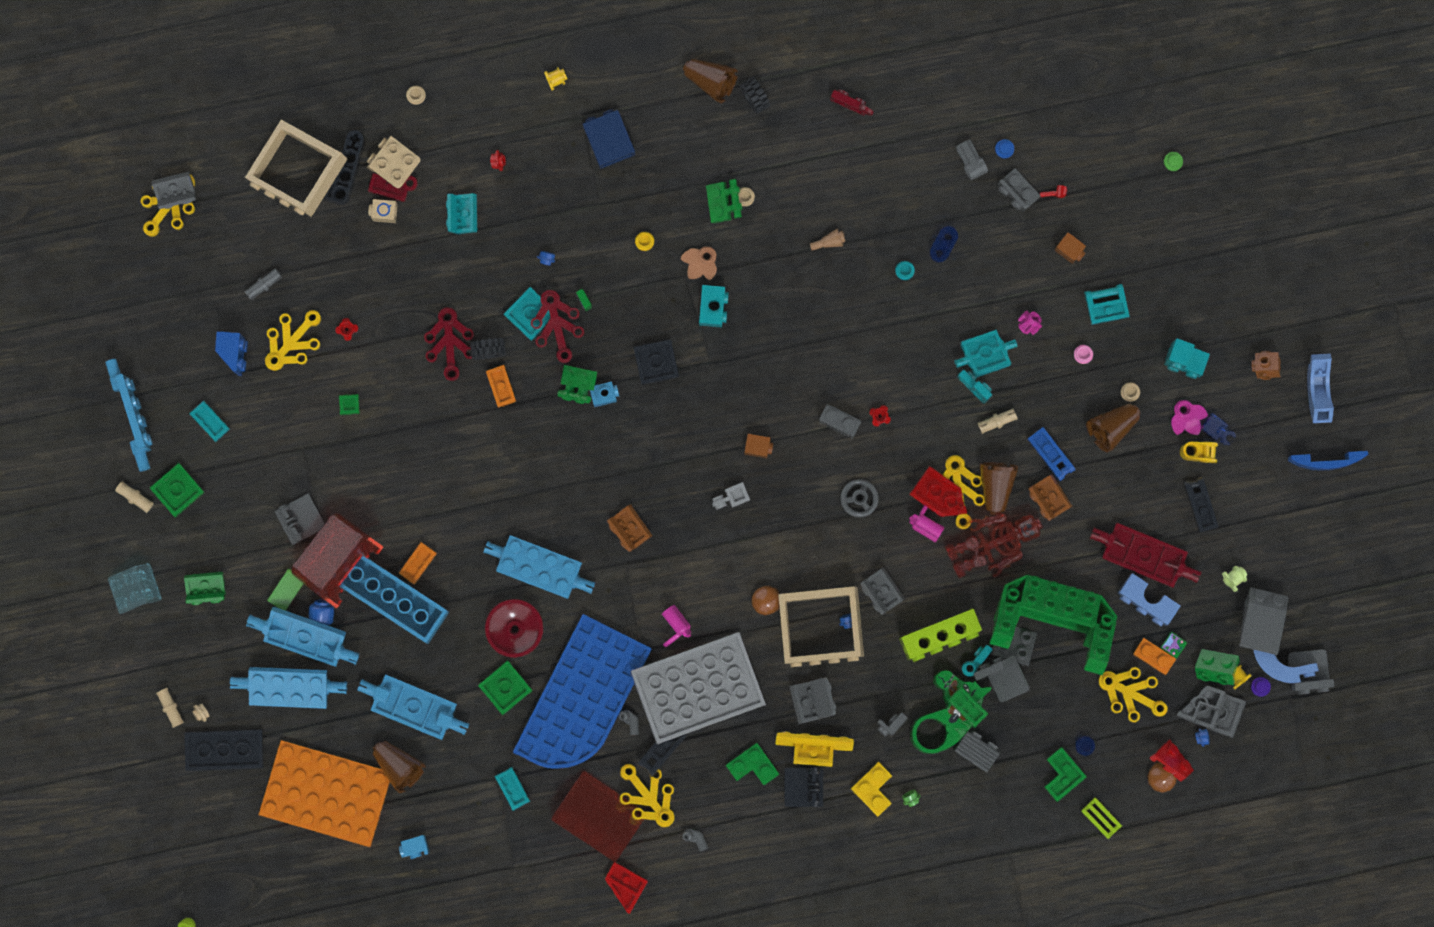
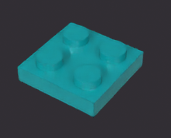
M531 287L504 313V316L530 341L545 328L551 318L548 310L542 319V326L539 329L531 326V320L536 317L542 306L541 297ZM535 319L533 325L535 327L539 326L540 321Z

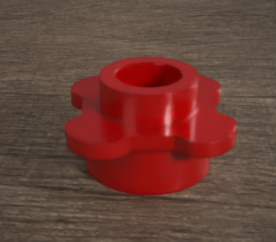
M499 150L491 154L490 162L492 168L503 171V166L506 164L505 156Z
M344 318L335 331L337 334H341L346 341L352 339V335L358 331V326L356 324L353 325L348 318Z
M884 405L877 409L872 408L869 412L873 418L872 424L875 427L883 423L888 424L891 421L887 413L888 408Z

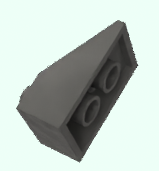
M1250 588L1244 603L1239 646L1274 655L1278 654L1287 612L1288 596Z

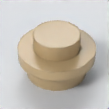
M412 86L408 89L406 96L411 104L418 105L425 100L426 94L422 87Z
M747 187L740 188V193H738L740 203L744 207L751 205L755 199L754 192Z
M1126 383L1121 388V396L1125 401L1133 402L1138 399L1140 389L1135 383Z
M202 704L194 705L192 713L198 721H207L206 718L209 717V713Z

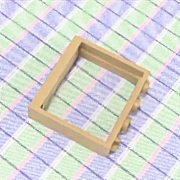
M281 120L245 178L250 181L249 186L257 191L261 188L265 191L264 194L271 199L277 197L282 205L288 208L291 205L298 214L304 215L305 213L312 217L347 161V158L341 152ZM287 134L331 158L304 203L297 201L259 179Z
M858 587L779 594L785 664H791V667H801L804 662H809L810 665H821V661L828 660L829 664L840 663V659L847 658L848 662L859 661V657H864ZM850 596L855 651L792 657L787 602Z

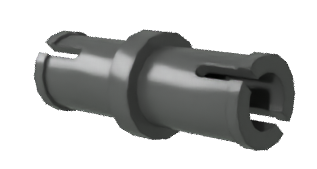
M274 268L263 278H258L255 284L244 291L253 300L263 291H268L271 285L282 279V276Z

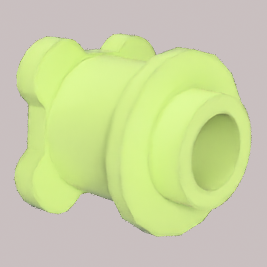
M1234 566L1233 570L1228 574L1227 572L1222 573L1224 583L1234 592L1238 590L1236 586L1241 582L1247 581V573L1242 567Z

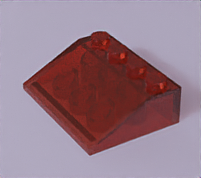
M585 771L582 772L551 818L552 821L615 863L644 821V819L635 820L632 818V811L639 808L635 804H621L620 794ZM622 797V800H623L624 802H628V801H629V800H627L626 798ZM635 811L634 815L639 818L641 817V812Z

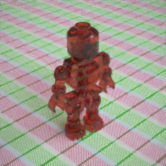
M999 513L992 517L985 516L984 519L969 520V523H978L976 528L970 529L971 531H978L984 526L991 527V541L986 543L983 534L978 532L977 535L980 543L975 535L966 538V541L961 544L960 542L957 543L955 547L953 544L945 546L951 561L957 559V554L964 553V550L969 549L975 552L972 556L973 558L969 561L965 560L963 564L960 561L952 564L958 578L965 576L964 571L966 570L971 571V568L986 565L987 561L984 555H987L990 563L994 562L990 553V549H993V547L1001 555L1008 557H1004L1001 559V562L988 567L989 571L992 568H998L997 572L992 574V576L997 577L1004 568L1008 569L1011 567L1010 564L1015 561L1017 562L1023 556L1019 550L1022 547L1019 540L1026 543L1040 536V529L1043 527L1039 518L1035 519L1029 514L1017 519L1015 526L1010 521H1006L1007 517L1004 513ZM998 529L999 537L995 538V531ZM1009 541L1013 547H1009L1006 542ZM1003 544L1007 551L1000 550L998 546ZM983 547L984 550L979 552L978 548Z

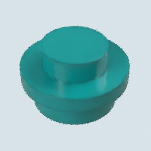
M902 261L896 266L895 272L899 279L909 280L913 277L915 269L912 263Z

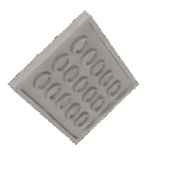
M739 632L630 671L656 744L766 705Z

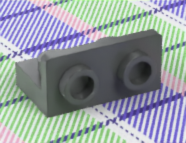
M1013 169L998 182L999 191L1005 197L1008 195L1012 200L1011 204L1022 212L1040 198L1037 191L1016 169Z
M903 713L899 716L895 714L888 722L889 727L879 720L877 722L878 730L885 737L887 735L892 737L905 723L907 717Z

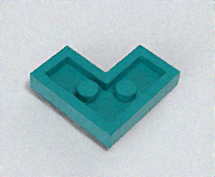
M963 370L957 376L983 404L992 396L990 393L991 388L985 382H976L975 376L970 371L966 372Z

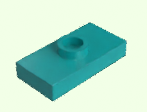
M205 401L201 402L189 413L215 442L230 430Z
M512 767L495 776L513 811L530 802Z

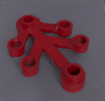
M547 290L541 295L540 301L542 306L536 317L531 320V326L539 329L542 326V319L548 310L551 318L541 335L536 338L535 343L538 347L546 346L547 338L554 329L559 348L556 353L557 359L562 363H567L572 358V352L566 348L561 326L572 332L576 338L584 335V329L558 316L556 308L567 313L571 319L579 317V310L562 303L557 292ZM548 296H552L554 298V301L552 303L547 302ZM571 310L577 311V315L575 317L570 316ZM535 319L540 321V325L537 327L533 325ZM577 328H580L582 330V333L579 336L575 335V330ZM539 338H544L545 343L543 345L538 344ZM562 352L568 353L566 359L561 358Z
M446 307L440 310L438 323L430 332L424 335L425 341L432 344L436 341V335L445 328V335L432 350L426 353V359L428 362H435L438 357L437 355L446 346L447 367L444 370V376L448 381H455L459 378L460 372L455 366L454 345L464 353L465 358L472 359V356L468 357L466 355V352L471 350V348L453 335L452 326L460 331L463 338L467 341L474 338V332L457 320V314L454 309ZM446 314L451 315V319L448 321L444 319ZM467 331H470L472 333L471 337L469 338L465 337V333ZM429 334L434 336L432 341L427 340ZM430 353L435 354L433 360L428 359ZM452 370L456 373L454 377L448 375Z

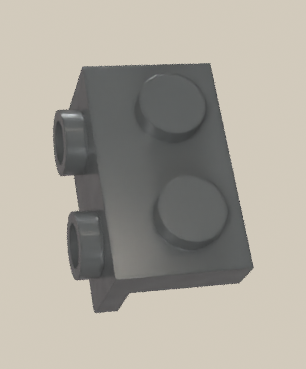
M189 172L152 181L159 209H169L175 205L189 204L196 200V192Z
M884 567L860 583L862 591L866 596L870 597L873 607L881 615L905 600Z

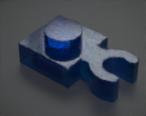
M1214 413L1210 414L1200 428L1214 440L1220 437L1224 445H1230L1226 440L1228 435L1236 437L1234 432L1225 430L1228 424Z

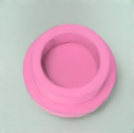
M1080 345L1074 351V358L1080 364H1087L1093 358V351L1087 345Z

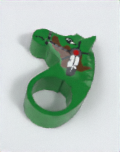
M950 671L938 672L934 676L933 681L935 686L943 691L946 708L924 715L912 724L910 740L913 746L922 753L932 754L955 745L968 732L971 724L947 699L962 686L982 706L983 697L991 691V687L980 688L975 681L963 682ZM926 719H933L939 722L946 731L941 745L932 750L921 746L916 736L919 724Z

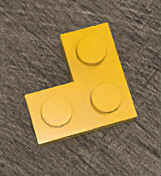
M879 762L851 788L877 817L892 804L878 790L892 777Z

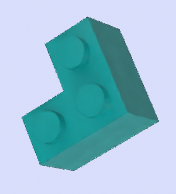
M1176 338L1171 343L1164 365L1168 366V370L1173 372L1180 370L1185 372L1187 377L1196 379L1203 375L1210 354L1195 349L1194 344Z

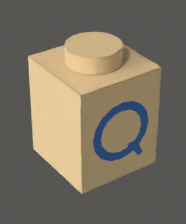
M373 199V204L369 205V216L375 222L396 223L398 204L396 201Z

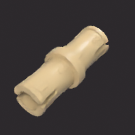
M1012 408L998 415L997 413L993 414V417L978 422V426L983 434L997 427L998 429L1002 428V425L1018 418Z
M123 481L120 482L115 490L128 499L129 503L135 504L146 513L154 504L141 495L139 490H134Z
M168 688L157 692L156 694L164 708L162 710L164 713L166 712L172 727L174 728L184 723L176 708L178 705L174 703Z

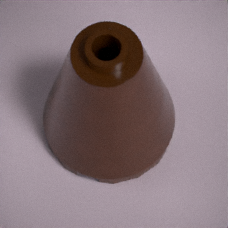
M697 59L687 61L683 67L684 75L719 103L726 101L723 99L725 95L730 96L738 77L735 75V72H738V70L734 67Z
M1126 404L1093 417L1086 422L1087 431L1090 436L1094 435L1097 439L1094 443L1104 452L1112 451L1138 422L1140 410L1135 405Z
M1001 462L980 463L986 510L990 511V514L1001 515V512L1006 510L1018 472L1017 465L1010 464V467H1007V465Z
M380 741L373 747L374 758L399 794L405 792L403 788L406 786L411 788L424 773L422 767L426 768V765L422 761L391 743Z

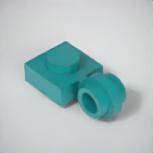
M988 645L984 648L980 646L974 653L976 656L974 661H967L962 665L963 674L973 676L977 672V668L993 649ZM968 665H971L973 667L972 672H968L966 670V667Z

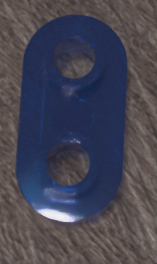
M947 226L941 229L930 249V257L934 262L942 263L948 258L958 239V232L955 228ZM950 234L952 238L946 240L945 235ZM938 250L942 251L943 255L940 257L936 255V251Z

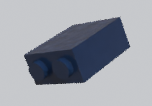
M611 109L604 112L603 116L599 118L594 116L585 120L586 123L583 124V128L600 169L635 156V150L618 110L614 111Z

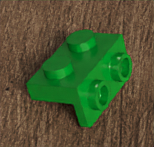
M223 572L184 576L186 604L219 603L225 599L226 588Z
M1201 649L1195 666L1196 676L1203 681L1234 685V675L1240 661L1239 656Z

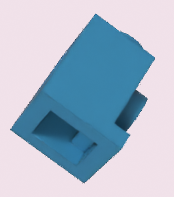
M612 382L596 385L594 391L590 390L594 407L617 402L616 397L619 396L617 385L613 386ZM607 390L608 395L602 396L601 392Z
M425 835L402 841V846H399L402 858L410 856V859L422 856L421 852L423 851L425 855L430 854Z

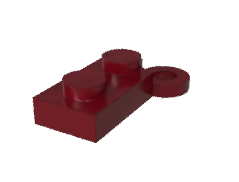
M834 90L831 95V101L858 114L872 116L874 113L865 106L866 102L860 98L853 99L843 90Z
M373 173L368 192L405 202L408 191H414L418 183L415 177L409 176L400 188H396L380 175ZM412 180L413 186L408 187L406 185L407 181Z

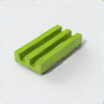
M1096 798L1081 810L1107 839L1122 827ZM1094 803L1116 825L1114 828L1092 806ZM1088 809H1090L1105 824V826L1110 830L1109 833H1107L1102 828V826L1087 812Z

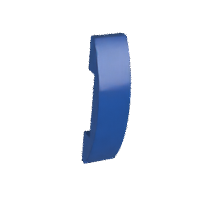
M1368 451L1348 452L1345 454V460L1311 462L1310 454L1291 455L1288 457V462L1311 470H1334L1356 463L1366 457Z

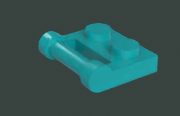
M1122 284L1116 285L1114 288L1094 292L1090 290L1084 291L1091 325L1130 317ZM1118 295L1119 298L1118 300L1098 304L1093 303V299Z

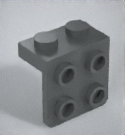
M1325 650L1288 654L1289 667H1300L1317 663L1319 671L1315 672L1316 676L1304 678V675H1300L1301 683H1291L1292 692L1298 691V695L1309 694L1312 689H1317L1318 693L1328 692L1330 687H1334V680L1329 678L1327 653Z
M1014 655L1006 659L1004 656L993 660L994 664L992 665L990 662L979 666L980 671L974 673L976 680L988 676L1000 702L1021 695L1030 689Z
M827 677L789 686L798 724L836 714V704L833 701L831 684Z

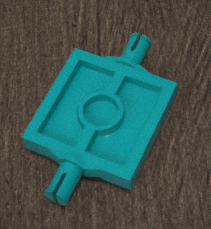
M997 330L962 341L960 345L964 352V357L954 360L955 365L958 368L968 364L975 378L1011 365L1007 350L1017 347V342L1014 339L1004 343L999 337Z

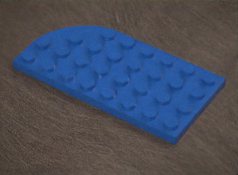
M583 614L513 753L539 766L559 769L578 765L591 758L605 743L634 685L630 671L643 667L652 649Z

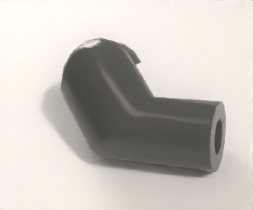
M630 710L621 711L619 719L630 725V735H640L638 716Z
M686 829L683 832V840L696 843L700 852L708 849V845L700 831Z

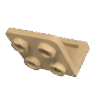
M390 136L388 139L384 138L378 145L380 148L378 153H372L366 162L369 165L366 168L372 172L375 171L394 187L400 188L419 164L420 158Z

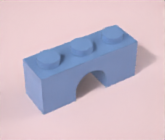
M1133 573L1130 574L1117 593L1121 596L1120 600L1128 605L1132 603L1137 607L1136 610L1144 616L1148 614L1153 617L1152 621L1157 625L1167 626L1180 608V605L1165 595L1156 604L1148 603L1144 598V591L1148 583Z

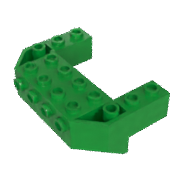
M1025 575L1005 584L996 609L990 644L1009 649L1020 616L1085 633L1083 646L1088 647L1084 670L1103 675L1109 661L1117 615L1102 595L1030 575Z

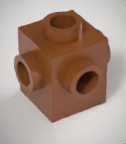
M1262 351L1255 353V360H1252V372H1256L1257 378L1269 380L1280 377L1279 352Z

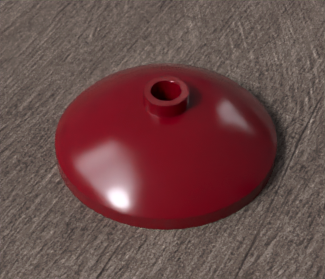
M507 600L499 603L489 613L485 624V633L489 644L499 654L512 658L522 657L531 653L540 643L543 635V622L540 614L531 604L522 600ZM518 626V632L513 633L512 627Z

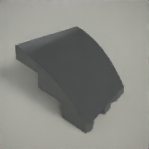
M1206 686L1182 711L1178 712L1177 716L1216 733L1233 738L1246 701L1229 696L1225 691Z

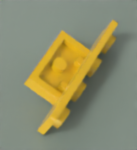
M790 732L776 734V745L795 746L793 764L832 767L833 750H853L854 739L844 736L837 738L828 735L814 736L807 733L791 734Z

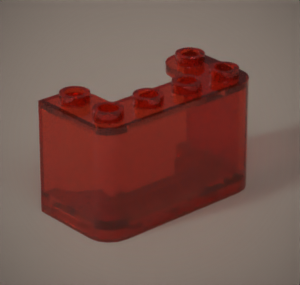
M337 513L329 517L326 524L316 534V537L309 546L306 547L297 562L293 564L291 572L295 578L337 609L342 602L339 598V592H343V589L339 587L362 556L368 559V554L371 552L379 554L383 546L341 514Z

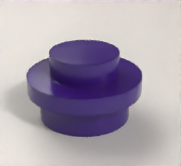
M1259 677L1253 680L1251 690L1254 695L1263 697L1270 692L1271 686L1267 679Z

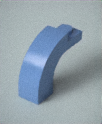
M1330 354L1311 355L1310 364H1308V400L1313 423L1332 422L1334 407L1330 395L1332 360Z
M1254 650L1260 667L1269 676L1281 682L1301 683L1300 675H1304V678L1316 676L1315 672L1319 671L1317 663L1300 667H1287L1279 662L1276 655Z

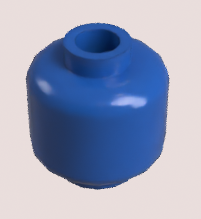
M315 600L309 606L308 619L327 626L331 625L334 619V606L327 600Z

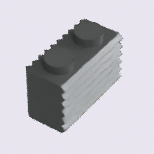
M828 404L819 419V424L826 425V428L829 427L833 431L836 430V432H840V434L846 435L850 439L854 438L861 423V420Z
M975 731L967 732L954 751L987 773L1000 754L997 751L998 747L991 742L986 744L981 741L982 736Z

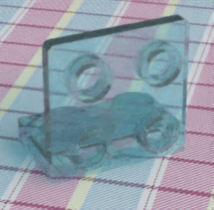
M150 563L131 567L108 578L119 614H124L144 604L162 600Z

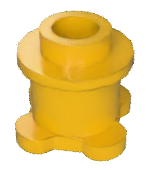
M557 67V70L552 72H544L552 91L557 85L562 83L565 85L564 81L567 80L563 69L559 70V67Z
M1242 665L1236 669L1234 675V684L1236 686L1233 687L1234 689H1237L1252 676L1251 674L1247 676L1241 668Z

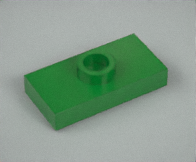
M962 686L947 699L973 728L988 715Z

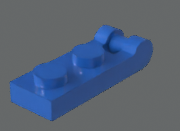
M1043 427L1027 439L1059 481H1062L1066 474L1075 471L1074 466ZM1062 462L1064 467L1059 470L1056 465Z

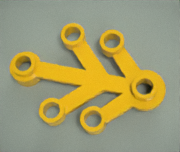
M190 175V176H191V179H192V182H193V185L195 186V180H194L193 176ZM147 195L143 196L141 204L145 208H149L152 205H157V198ZM145 199H150L148 205L144 204ZM192 202L183 205V211L188 215L193 214L195 211ZM179 205L169 209H160L152 221H147L144 224V232L150 237L156 236L160 231V222L170 209H172L173 216L171 221L172 227L176 230L182 229L184 223L181 220ZM188 205L192 206V210L189 212L186 211ZM175 221L181 222L179 227L174 226ZM149 225H154V229L152 231H148L147 228Z
M311 310L307 312L305 321L292 336L290 331L292 318L288 314H282L279 320L283 330V346L279 351L277 345L279 332L275 328H270L267 331V336L270 339V353L265 358V364L273 371L281 369L284 364L298 363L304 365L307 363L308 358L304 353H298L296 356H285L290 350L311 349L315 351L320 348V342L315 338L309 341L297 342L311 326L320 324L321 316L317 311ZM312 314L316 315V319L314 321L309 320V317ZM285 316L289 317V321L287 323H283L282 321L283 317ZM271 331H276L275 337H270ZM313 341H316L318 343L317 347L315 348L311 347V343ZM299 356H305L303 362H299L298 358ZM274 357L278 358V362L276 364L271 363V360Z
M950 456L945 463L947 470L943 476L949 479L953 475V482L961 488L962 494L964 493L971 498L976 506H982L985 503L984 496L977 494L961 482V475L971 481L973 487L977 488L982 485L981 477L974 475L964 467V460L960 456ZM952 462H957L958 468H952ZM974 478H978L980 480L979 485H975L973 483ZM977 497H981L983 499V502L981 504H978L976 502ZM967 514L958 515L955 520L956 526L959 529H967L971 524L970 516ZM964 518L966 525H961L959 520Z
M1134 667L1127 672L1117 675L1109 671L1104 672L1099 677V685L1108 692L1112 712L1120 713L1123 709L1122 703L1118 702L1115 691L1117 690L1123 694L1130 722H1137L1140 719V714L1136 711L1132 699L1151 708L1155 716L1160 717L1167 713L1168 708L1163 701L1155 702L1136 692L1145 688H1155L1158 685V680L1155 677H1148L1145 681L1125 686L1119 682L1129 678H1139L1141 671L1138 668ZM1132 670H1137L1138 675L1136 677L1131 675ZM1107 677L1112 679V683L1110 685H1107L1105 683V679ZM1149 679L1155 681L1154 686L1148 684ZM1114 704L1120 705L1119 711L1113 709ZM1158 705L1163 706L1162 712L1157 711ZM1132 713L1137 714L1136 720L1131 719L1130 715Z
M631 764L624 765L620 770V776L624 780H630L643 797L623 793L620 796L621 804L651 806L655 812H644L641 808H636L632 811V818L635 820H655L661 827L670 826L674 821V813L670 810V799L674 792L673 786L666 784L662 787L663 802L661 807L657 802L658 783L662 777L661 771L658 770V778L650 776L649 792L636 776L635 767ZM627 768L632 770L631 775L625 773ZM669 787L671 793H665L664 788ZM624 795L629 797L628 802L622 800ZM635 811H640L641 817H636L634 815ZM662 814L668 815L667 821L662 820Z

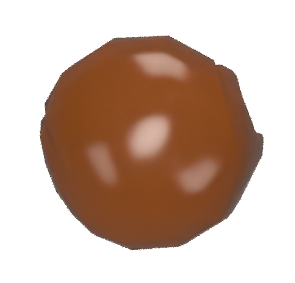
M771 586L760 587L751 598L752 607L759 614L770 615L780 609L779 594L781 593L777 588Z
M1157 762L1153 764L1148 772L1149 785L1155 791L1161 793L1170 791L1175 786L1177 778L1163 769L1164 764Z

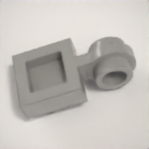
M742 482L725 489L726 498L723 495L713 498L712 505L718 510L727 506L726 502L729 501L733 508L750 501V498Z

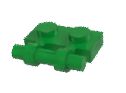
M736 179L729 180L730 188L728 189L725 182L706 186L711 223L715 224L731 220V212L734 213V218L742 217L741 210L743 208L738 194L740 193V187L737 186ZM729 195H731V199H732V205H730V206H729V199H728V196H729Z
M564 365L561 384L566 385V389L559 390L558 397L566 401L574 400L579 404L590 403L591 397L587 396L588 390L594 391L597 372ZM575 387L579 388L577 393H574Z

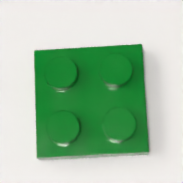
M180 463L150 487L152 492L175 518L205 493Z
M509 661L478 685L502 715L533 691Z

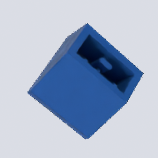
M217 332L215 351L234 373L242 376V371L246 370L244 352L247 353L248 341H245V338L240 333Z

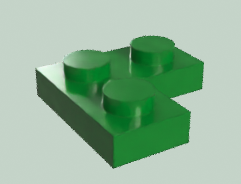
M758 743L726 765L736 781L752 770L763 785H766L779 775Z
M1062 747L1046 759L1059 775L1044 788L1058 802L1082 782L1086 775Z

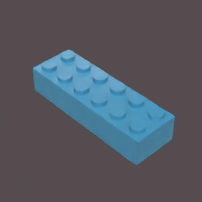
M352 548L349 549L330 578V581L427 644H429L449 611Z

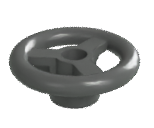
M856 479L845 485L841 492L840 500L843 509L848 514L854 517H865L876 509L879 495L872 483ZM861 485L860 490H856L853 496L846 497L850 488ZM867 488L870 489L873 495L871 506L867 503L868 495L865 492ZM857 495H862V496H863V500H862V501H858V500L856 499V496H857ZM854 502L856 505H862L865 511H854L847 503Z

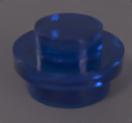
M1083 736L1077 740L1075 747L1080 755L1088 756L1093 753L1095 743L1090 737Z

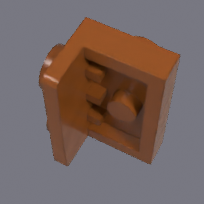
M1052 474L1029 488L1030 497L1034 502L1038 503L1042 516L1049 521L1072 507Z
M628 505L614 517L607 520L610 530L618 536L623 548L629 552L653 536L631 505Z

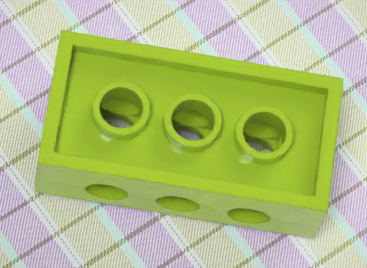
M971 609L903 636L899 640L907 660L912 659L913 662L925 658L924 654L928 652L933 655L943 651V646L948 645L951 648L960 644V640L966 638L967 641L979 636L978 632L982 631L974 609ZM956 625H961L963 627L962 634L956 633ZM938 632L945 634V641L937 639ZM920 639L927 641L928 646L926 649L919 646Z

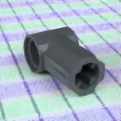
M971 140L964 141L956 146V150L964 163L965 172L970 180L988 172L982 157H979Z

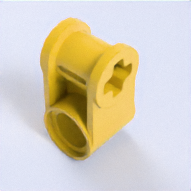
M1188 442L1180 448V456L1187 461L1217 463L1215 454L1218 443ZM1187 446L1193 448V456H1189L1186 453Z

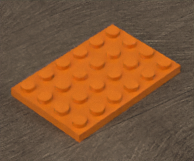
M281 740L259 815L371 847L390 781L382 769Z

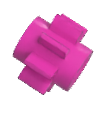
M1025 311L1018 319L1020 322L1018 324L1019 329L1025 334L1031 332L1034 335L1042 327L1040 324L1042 321L1041 317L1036 312L1029 314L1028 311Z

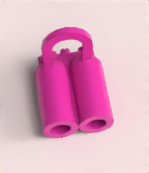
M924 505L919 515L914 514L909 518V523L913 525V530L936 542L945 527L924 516L928 508Z
M675 605L662 613L663 617L677 633L663 644L665 647L669 646L681 635L684 637L691 636V625Z

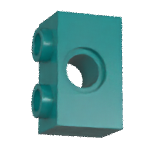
M702 285L699 326L722 327V322L726 323L727 311H723L724 304H728L729 292H725V287ZM711 302H717L720 307L718 310L712 311L708 306Z

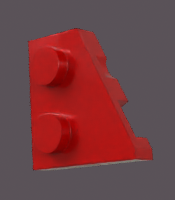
M1171 740L1164 743L1150 757L1153 762L1158 760L1164 764L1163 769L1173 774L1180 781L1187 778L1194 771L1189 761L1183 757Z
M616 862L613 863L605 878L626 912L630 914L648 881Z

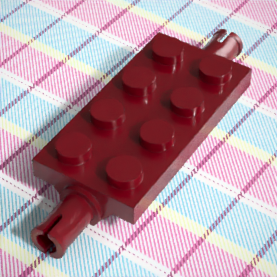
M1119 523L1115 524L1110 534L1094 527L1090 535V539L1105 544L1106 549L1101 559L1171 588H1174L1178 577L1182 576L1197 583L1201 575V571L1188 567L1184 563L1188 552Z

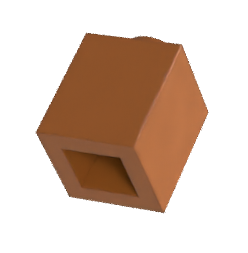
M1067 233L1055 251L1073 264L1075 260L1079 262L1086 254L1083 251L1086 246L1070 233Z
M747 435L744 455L767 458L768 454H772L773 443H770V437Z

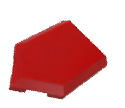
M929 466L910 495L941 517L967 514L961 488Z

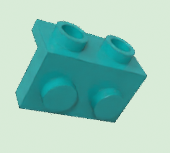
M447 194L446 207L448 219L446 225L448 232L455 234L477 232V194Z

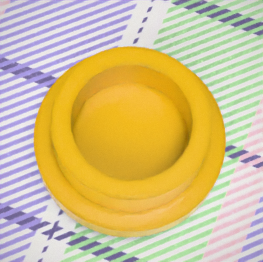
M641 232L636 236L635 244L639 250L648 251L654 245V238L648 232Z

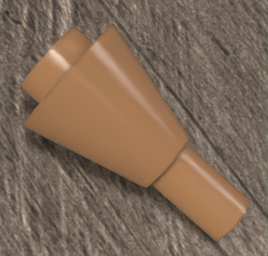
M837 228L821 240L810 243L812 251L822 247L844 246L843 242H846L843 231L839 232Z

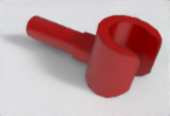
M1058 185L1056 191L1040 192V197L1056 196L1064 198L1067 193V187Z

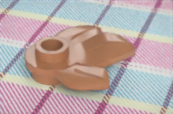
M703 247L700 250L692 248L682 255L681 260L689 264V279H697L704 275L708 280H711L715 276L717 271L714 263L716 252L713 248ZM708 253L711 257L706 260L703 258V255Z

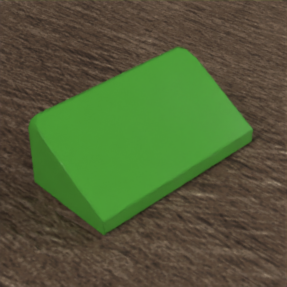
M288 569L267 601L286 611L306 579Z

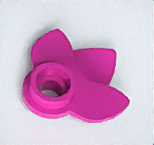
M1181 400L1174 407L1175 415L1171 420V426L1176 435L1182 433L1184 429L1190 434L1199 435L1201 430L1200 420L1206 418L1208 414L1202 406L1192 405L1187 400ZM1182 406L1186 407V413L1180 411Z

